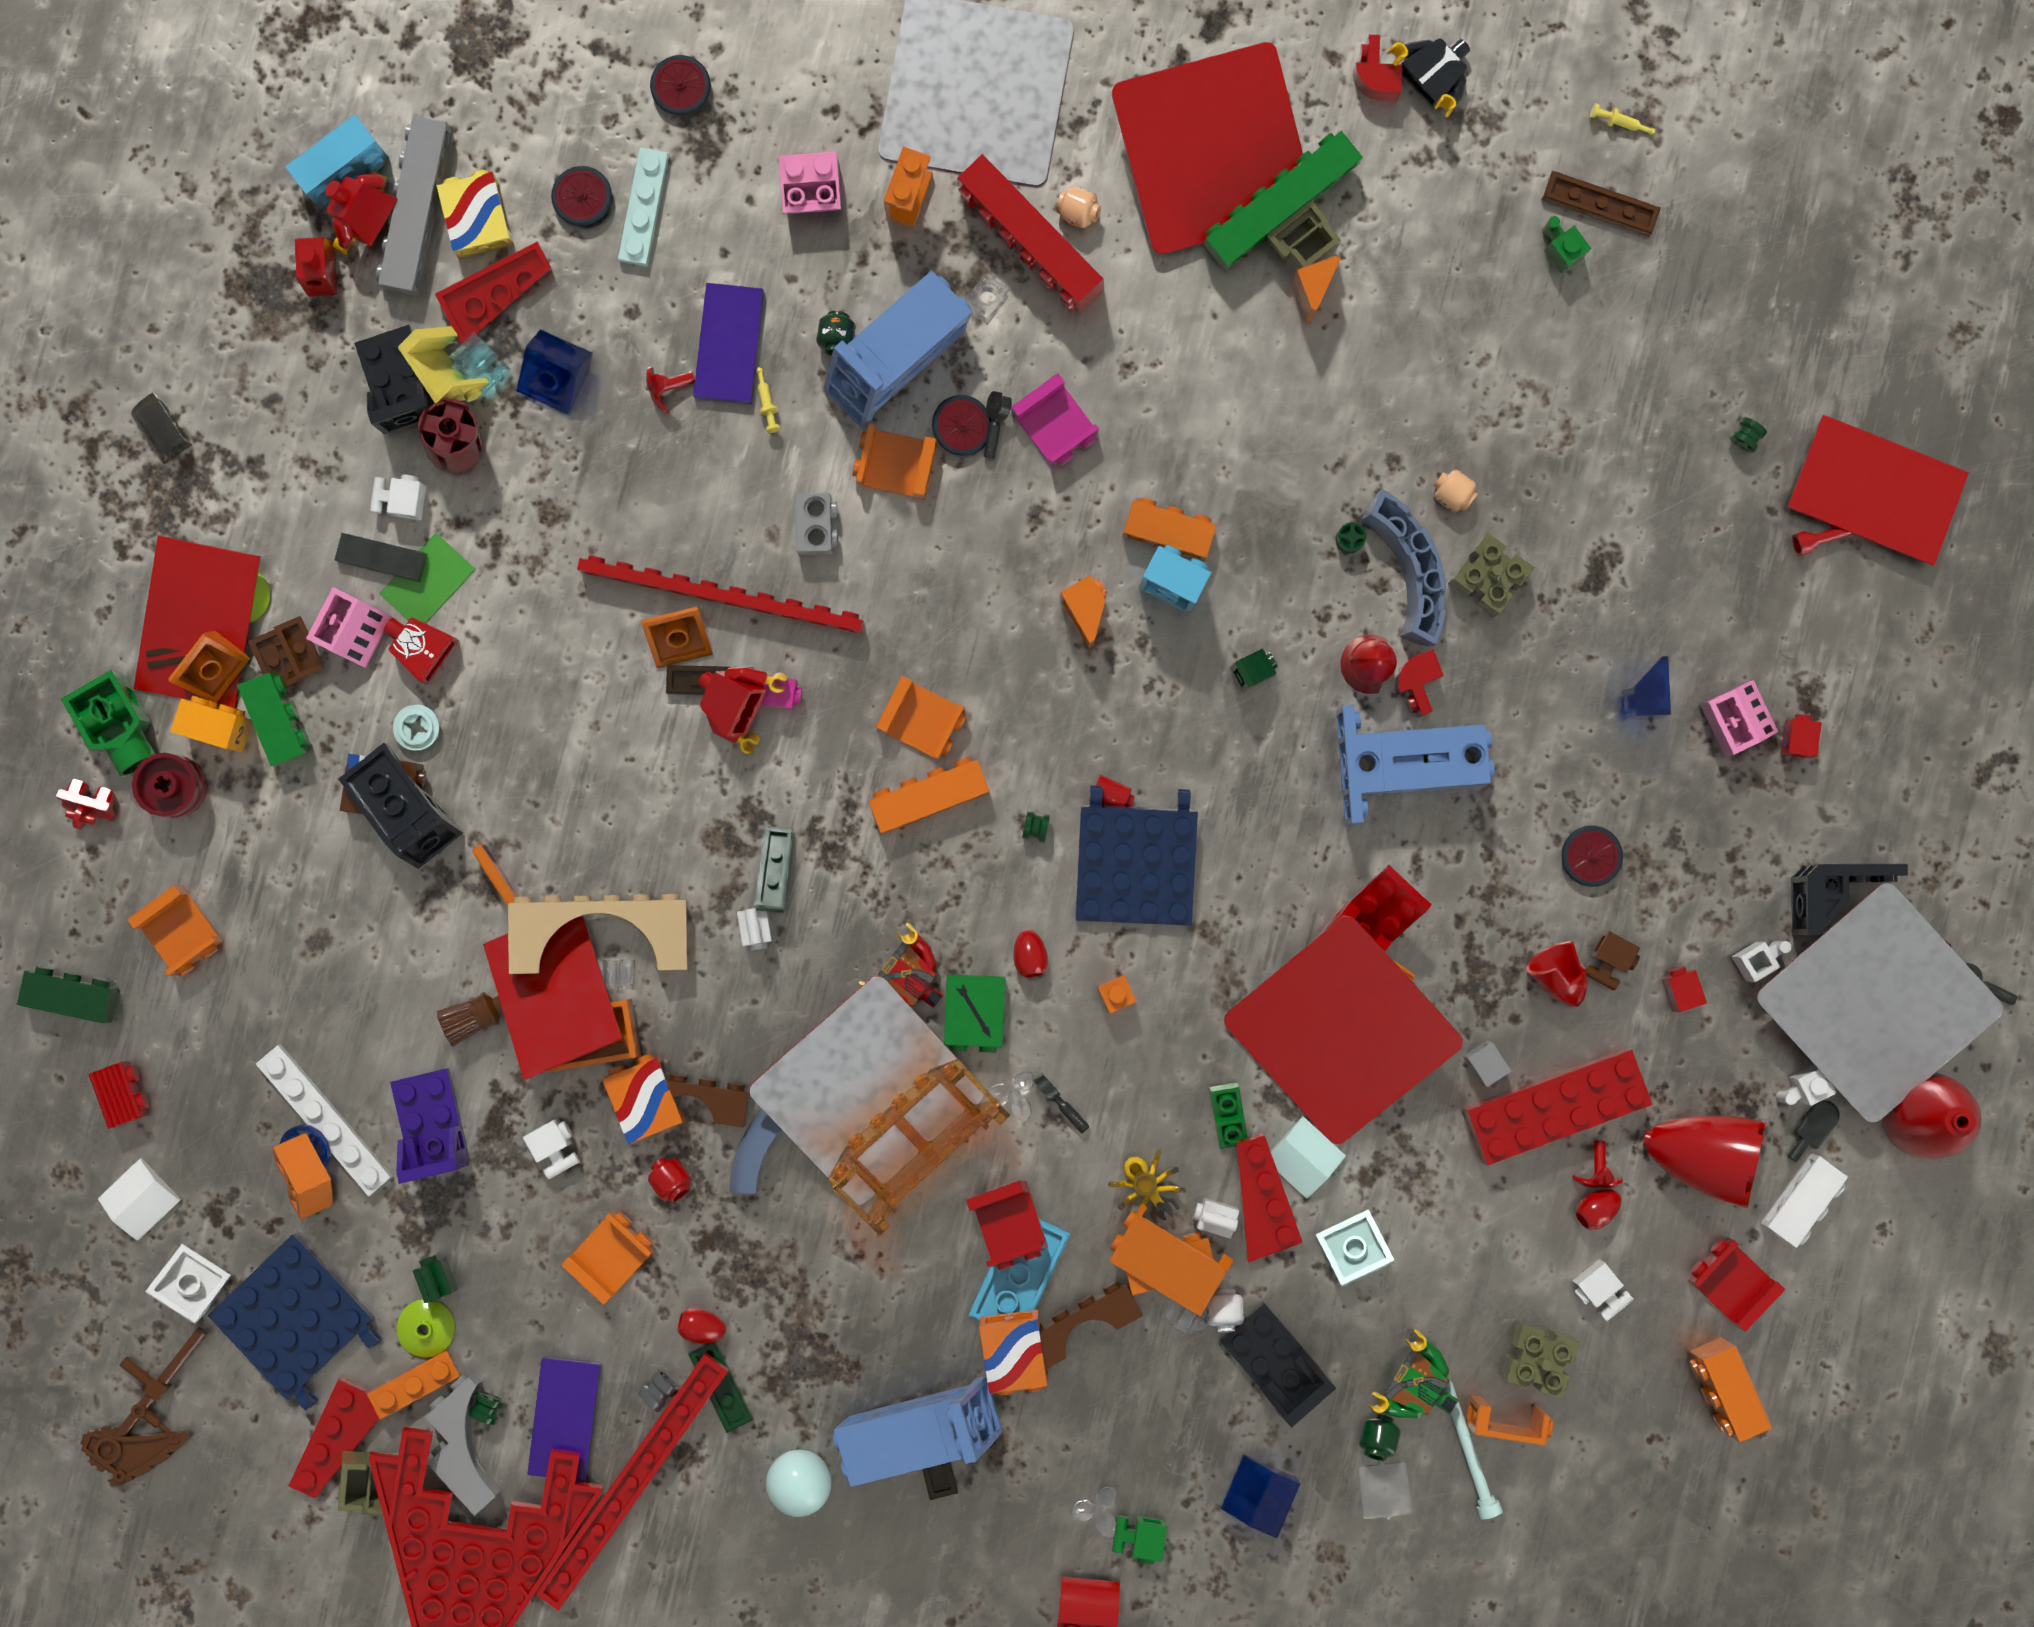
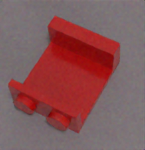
M1020 1180L966 1200L969 1211L976 1212L991 1258V1260L986 1262L988 1267L997 1266L998 1271L1015 1266L1014 1260L1024 1257L1025 1261L1041 1257V1251L1049 1248L1027 1181Z
M1727 1237L1725 1240H1718L1710 1250L1712 1253L1705 1261L1700 1260L1692 1267L1688 1280L1737 1328L1746 1332L1786 1289L1779 1282L1771 1279L1738 1247L1739 1244L1735 1240Z

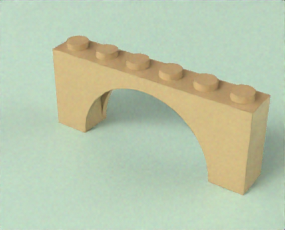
M662 894V900H650V895H632V901H621V895H603V901H591V896H573V902H561V896H545L544 902H532V897H514V903H508L509 974L539 973L542 952L555 931L576 917L594 913L614 915L634 925L645 936L652 948L656 970H687L686 900H679V894Z

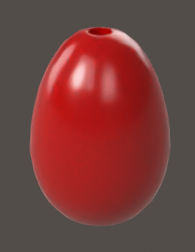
M1031 929L1023 930L1018 934L1013 950L1015 968L1024 978L1041 976L1045 973L1048 966V954L1043 940Z
M1612 1189L1595 1191L1585 1196L1576 1207V1217L1580 1224L1588 1230L1601 1229L1615 1218L1620 1210L1622 1198L1617 1191Z
M688 1308L680 1315L677 1332L686 1341L697 1344H709L724 1338L726 1325L720 1317L708 1310Z

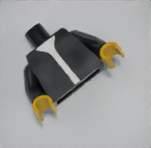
M1441 38L1434 42L1430 39L1406 44L1396 42L1386 53L1387 55L1392 53L1396 56V59L1393 61L1395 66L1404 60L1401 63L1402 77L1434 111L1438 107H1442L1446 110L1444 116L1449 117L1463 97L1467 82L1464 73L1467 66L1461 59L1470 52L1469 45L1461 38L1450 47Z

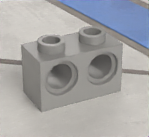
M830 493L795 494L796 552L798 555H833V547H838V530L832 529V518H837V501H832ZM815 503L824 505V512L818 517L809 514V508ZM814 532L825 534V540L821 545L815 546L810 543V536Z

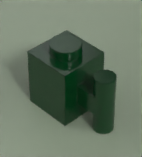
M436 1255L420 1260V1267L412 1270L424 1303L436 1301L458 1290L446 1257L437 1260Z

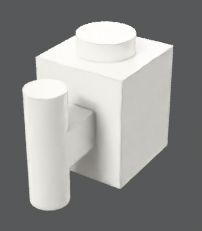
M401 475V479L391 478L390 490H385L386 479L375 477L370 512L381 514L383 503H388L386 512L393 517L422 520L426 486L418 482V477Z
M756 908L738 911L742 945H750L751 951L768 948L767 942L774 941L770 913L767 911H756Z
M1774 941L1770 946H1767L1766 942H1755L1731 957L1746 982H1757L1780 968L1775 958L1783 953H1788L1791 950V944L1787 941Z
M1812 1065L1788 1077L1793 1087L1786 1091H1779L1776 1094V1099L1778 1102L1793 1105L1797 1100H1800L1801 1104L1812 1106L1836 1094L1837 1091L1825 1075L1815 1065Z
M559 1118L523 1137L536 1163L547 1157L550 1158L552 1165L543 1169L548 1179L580 1163L575 1152L564 1157L561 1149L572 1144L570 1140L572 1132L566 1122H560Z
M1203 1198L1202 1204H1196L1192 1220L1196 1221L1195 1226L1197 1229L1231 1239L1233 1232L1237 1228L1239 1209Z
M1600 1259L1572 1281L1577 1287L1574 1291L1575 1294L1585 1305L1590 1303L1596 1308L1603 1302L1608 1305L1599 1312L1606 1322L1634 1300L1627 1291L1617 1298L1614 1293L1624 1285L1608 1265Z

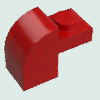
M1369 34L1366 43L1361 44L1360 62H1356L1353 69L1355 85L1363 95L1370 99L1397 102L1401 94L1402 64L1395 66L1394 64L1379 63L1380 35Z
M1434 649L1409 659L1401 666L1395 678L1396 694L1399 695L1408 691L1409 696L1406 697L1408 707L1412 713L1416 712L1418 718L1433 712L1423 685L1444 676Z

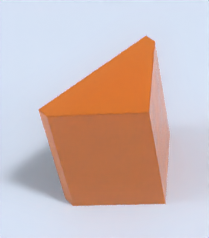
M1333 256L1300 268L1295 273L1291 284L1304 319L1310 324L1340 262V257Z
M698 606L641 620L657 668L713 654L703 611Z
M217 631L203 633L168 680L204 699L217 703L250 658Z

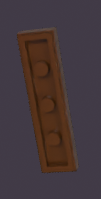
M1553 170L1549 175L1541 199L1648 237L1653 233L1661 207Z

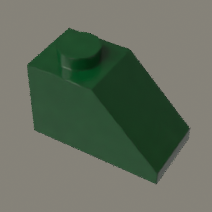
M1262 648L1237 660L1230 669L1245 693L1277 674L1275 669L1278 665L1270 652L1266 654Z

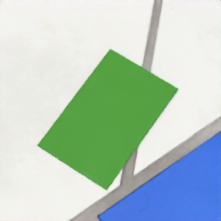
M437 533L419 550L427 554L420 582L395 576L379 593L407 620L413 617L426 623L475 570L468 561Z

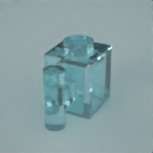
M474 332L449 355L455 362L451 367L463 379L467 375L471 379H477L481 374L487 378L489 383L482 389L485 393L510 370L503 361L495 368L491 366L498 356Z

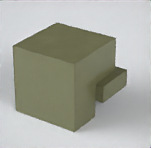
M1312 199L1266 235L1267 241L1294 273L1300 268L1328 259L1337 251L1341 239L1329 226L1330 221Z
M342 1451L338 1511H362V1514H383L369 1463L370 1452ZM379 1452V1453H386V1454L397 1455V1453Z

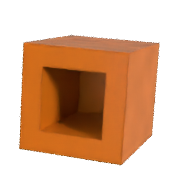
M1125 975L1118 976L1097 986L1110 1014L1137 1002Z

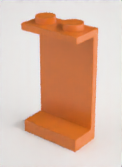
M1142 1204L1138 1212L1131 1211L1123 1226L1127 1230L1124 1236L1118 1234L1110 1249L1114 1253L1109 1261L1201 1317L1234 1259L1223 1254L1219 1262L1213 1260L1142 1217L1147 1209Z

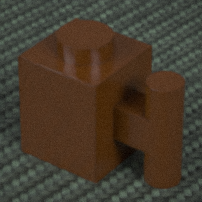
M1603 931L1590 957L1601 962V965L1597 969L1588 964L1585 968L1586 976L1615 991L1620 981L1610 975L1613 970L1626 974L1628 970L1633 971L1640 959L1638 955L1640 947L1611 931Z

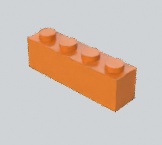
M966 757L954 762L955 768L944 771V768L940 767L928 772V778L917 782L915 777L901 782V788L890 792L889 788H885L873 793L874 799L869 800V804L880 833L890 832L989 794L990 791L978 760L972 761L970 757Z

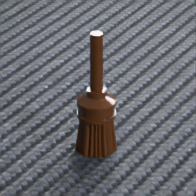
M482 992L476 997L469 998L467 1002L437 1011V1018L445 1037L451 1046L454 1047L481 1029L486 1031L493 1025H499L500 1014L503 1013L498 995L491 997L486 992Z

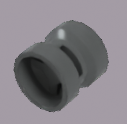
M657 1370L652 1376L650 1385H643L638 1391V1395L651 1409L659 1412L665 1406V1400L668 1397H673L679 1388L667 1374Z

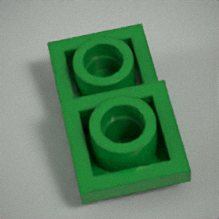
M1236 1082L1209 1087L1220 1149L1235 1147L1236 1142L1248 1138L1239 1084Z

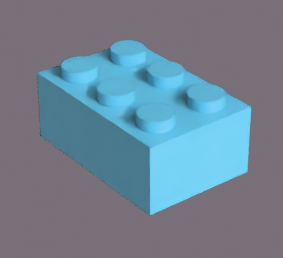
M354 114L285 166V168L305 194L322 209L328 207L332 201L325 193L326 187L330 182L337 181L341 184L345 177L356 179L361 174L376 172L385 165V161L389 157Z
M1166 545L1165 548L1158 546L1142 577L1139 588L1190 614L1212 572L1206 570L1208 565L1200 560L1192 558L1189 561L1181 557L1182 552L1170 545Z

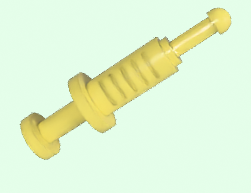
M1595 103L1592 107L1590 117L1595 118L1598 115L1608 119L1607 125L1610 127L1616 124L1632 131L1639 129L1649 133V135L1655 134L1654 128L1640 125L1639 120L1618 113V108L1614 107L1609 112L1600 109V104Z
M758 367L756 373L758 374L760 384L757 388L762 405L759 412L761 416L767 417L769 426L766 427V432L775 433L780 430V425L775 424L773 415L778 412V407L773 405L769 385L764 382L763 369Z

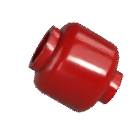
M661 1158L651 1166L652 1172L649 1174L648 1182L662 1201L670 1200L671 1202H676L688 1194L692 1179L678 1159L666 1160V1158Z

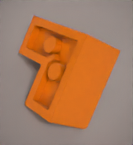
M304 1133L273 1147L274 1161L287 1184L288 1198L299 1219L302 1220L333 1205L331 1179L308 1135Z

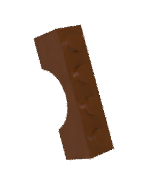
M670 1074V1079L666 1078L673 1097L688 1095L700 1099L711 1111L714 1123L742 1128L746 1126L751 1096L748 1090H744L745 1085L728 1082L727 1087L716 1086V1080L699 1078L698 1083L687 1081L688 1076Z
M1118 1280L1106 1285L1103 1288L1104 1293L1095 1298L1092 1294L1077 1302L1079 1307L1070 1312L1067 1309L1057 1312L1051 1317L1053 1321L1044 1326L1040 1323L1039 1330L1045 1370L1066 1359L1065 1345L1071 1331L1080 1323L1089 1320H1100L1109 1323L1118 1330L1143 1316L1125 1281L1119 1284Z

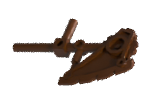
M198 1327L161 1375L158 1374L153 1377L129 1357H126L119 1366L146 1386L143 1390L146 1394L131 1408V1413L120 1427L115 1426V1428H112L111 1425L103 1426L102 1430L99 1428L97 1430H89L87 1434L83 1435L80 1443L83 1445L81 1450L90 1458L88 1462L91 1466L95 1465L97 1467L96 1470L100 1472L107 1470L108 1473L114 1474V1478L108 1480L114 1486L123 1485L135 1479L133 1476H140L154 1468L152 1465L164 1462L172 1455L169 1452L178 1450L191 1436L186 1430L181 1433L178 1430L169 1429L162 1423V1419L150 1411V1406L154 1401L157 1402L172 1386L169 1382L208 1334L203 1328ZM141 1418L154 1428L158 1427L163 1431L155 1434H129Z

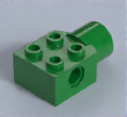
M110 670L61 698L87 747L90 750L106 751L119 776L134 773L143 760L155 754L144 734L151 721L122 672Z

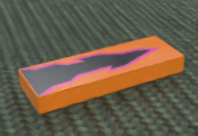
M479 844L472 849V853L506 905L514 903V897H520V895L487 845Z

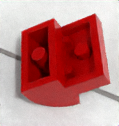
M1062 1577L1057 1627H1117L1120 1582Z

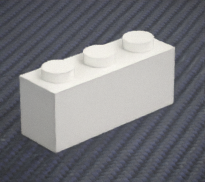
M1811 1154L1760 1224L1790 1246L1797 1248L1799 1244L1803 1245L1811 1235L1810 1229L1814 1223L1821 1221L1827 1214L1829 1209L1827 1206L1833 1197L1837 1198L1846 1187L1844 1182L1848 1176L1821 1156Z

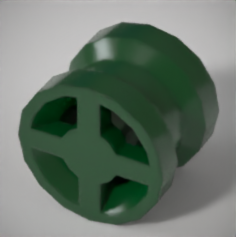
M1743 417L1739 422L1740 428L1731 434L1730 440L1739 448L1754 453L1758 448L1757 442L1766 436L1767 430L1755 420Z
M1346 523L1339 529L1335 537L1338 549L1347 554L1356 553L1366 542V531L1359 523Z
M1027 810L1022 838L1029 839L1033 837L1037 838L1039 842L1045 843L1050 814L1040 816L1035 815L1033 811Z
M478 1391L475 1396L477 1402L470 1409L469 1416L479 1422L495 1425L498 1420L497 1412L503 1408L505 1401L494 1394Z

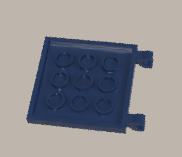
M1091 785L1090 805H1081L1076 921L1192 926L1198 810L1190 809V789H1178L1177 809L1103 806L1102 785Z
M296 1233L292 1234L208 1315L287 1401L295 1396L298 1404L305 1411L319 1400L305 1384L357 1334L369 1349L383 1339L369 1325L375 1317Z

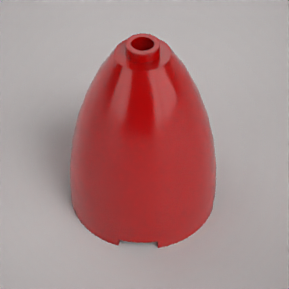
M1937 1072L1925 1082L1914 1087L1900 1104L1882 1118V1124L1885 1126L1888 1136L1899 1150L1908 1155L1924 1159L1947 1158L1964 1151L1977 1138L1982 1121L1979 1104L1972 1093L1957 1080Z
M1724 1115L1678 1118L1654 1125L1652 1131L1646 1130L1643 1147L1648 1148L1647 1154L1662 1169L1688 1187L1722 1202L1748 1208L1766 1122Z

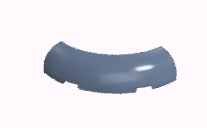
M1382 489L1370 502L1360 522L1370 527L1388 544L1403 571L1407 589V614L1400 637L1420 645L1434 646L1437 644L1441 634L1446 612L1444 610L1446 581L1442 562L1427 529L1419 524L1405 504Z
M763 1109L753 1119L738 1145L730 1176L731 1193L756 1194L759 1191L760 1175L765 1157L773 1141L782 1131Z

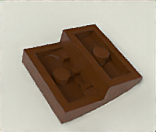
M301 616L273 627L274 630L248 640L263 675L275 670L277 675H282L287 688L325 669L314 643L306 639L309 632Z

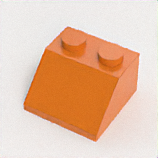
M1092 575L1060 592V601L1088 649L1094 645L1107 594L1100 579L1094 581Z

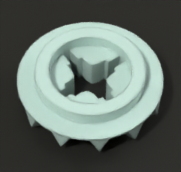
M409 705L396 715L393 722V733L395 739L402 747L413 751H422L432 746L436 738L439 737L440 723L436 714L428 707ZM418 720H421V726L428 731L427 733L418 732L414 736V730L406 726V723L416 724Z

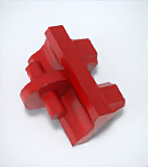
M72 779L66 791L59 789L56 798L62 801L63 808L68 809L65 817L73 819V828L82 830L86 823L95 825L97 817L113 822L116 815L112 808L115 794L111 789L98 787L94 798L86 797L89 790L88 784Z

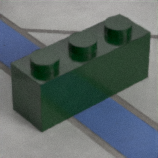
M36 966L35 970L24 971L17 1005L98 1023L112 1022L119 988L111 987V981L93 978L92 982L81 980L82 975L64 972V976L53 974L54 969Z

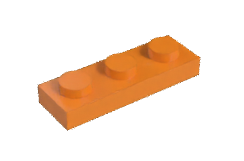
M448 1350L368 1392L367 1396L381 1420L461 1375Z

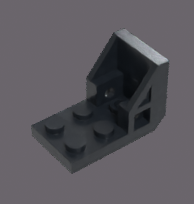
M409 324L354 343L370 389L367 392V414L371 425L384 435L418 424L423 410L435 404L398 348L413 332Z
M382 743L338 778L384 844L397 857L417 869L463 834L459 826L435 800L419 788L386 743Z
M1908 864L1802 865L1791 877L1792 935H1821L1848 902L1849 883L1868 882V877H1870V882H1898V876H1908Z
M1264 1302L1245 1317L1243 1324L1235 1326V1332L1227 1333L1220 1339V1342L1256 1382L1263 1394L1291 1428L1336 1390L1330 1378Z

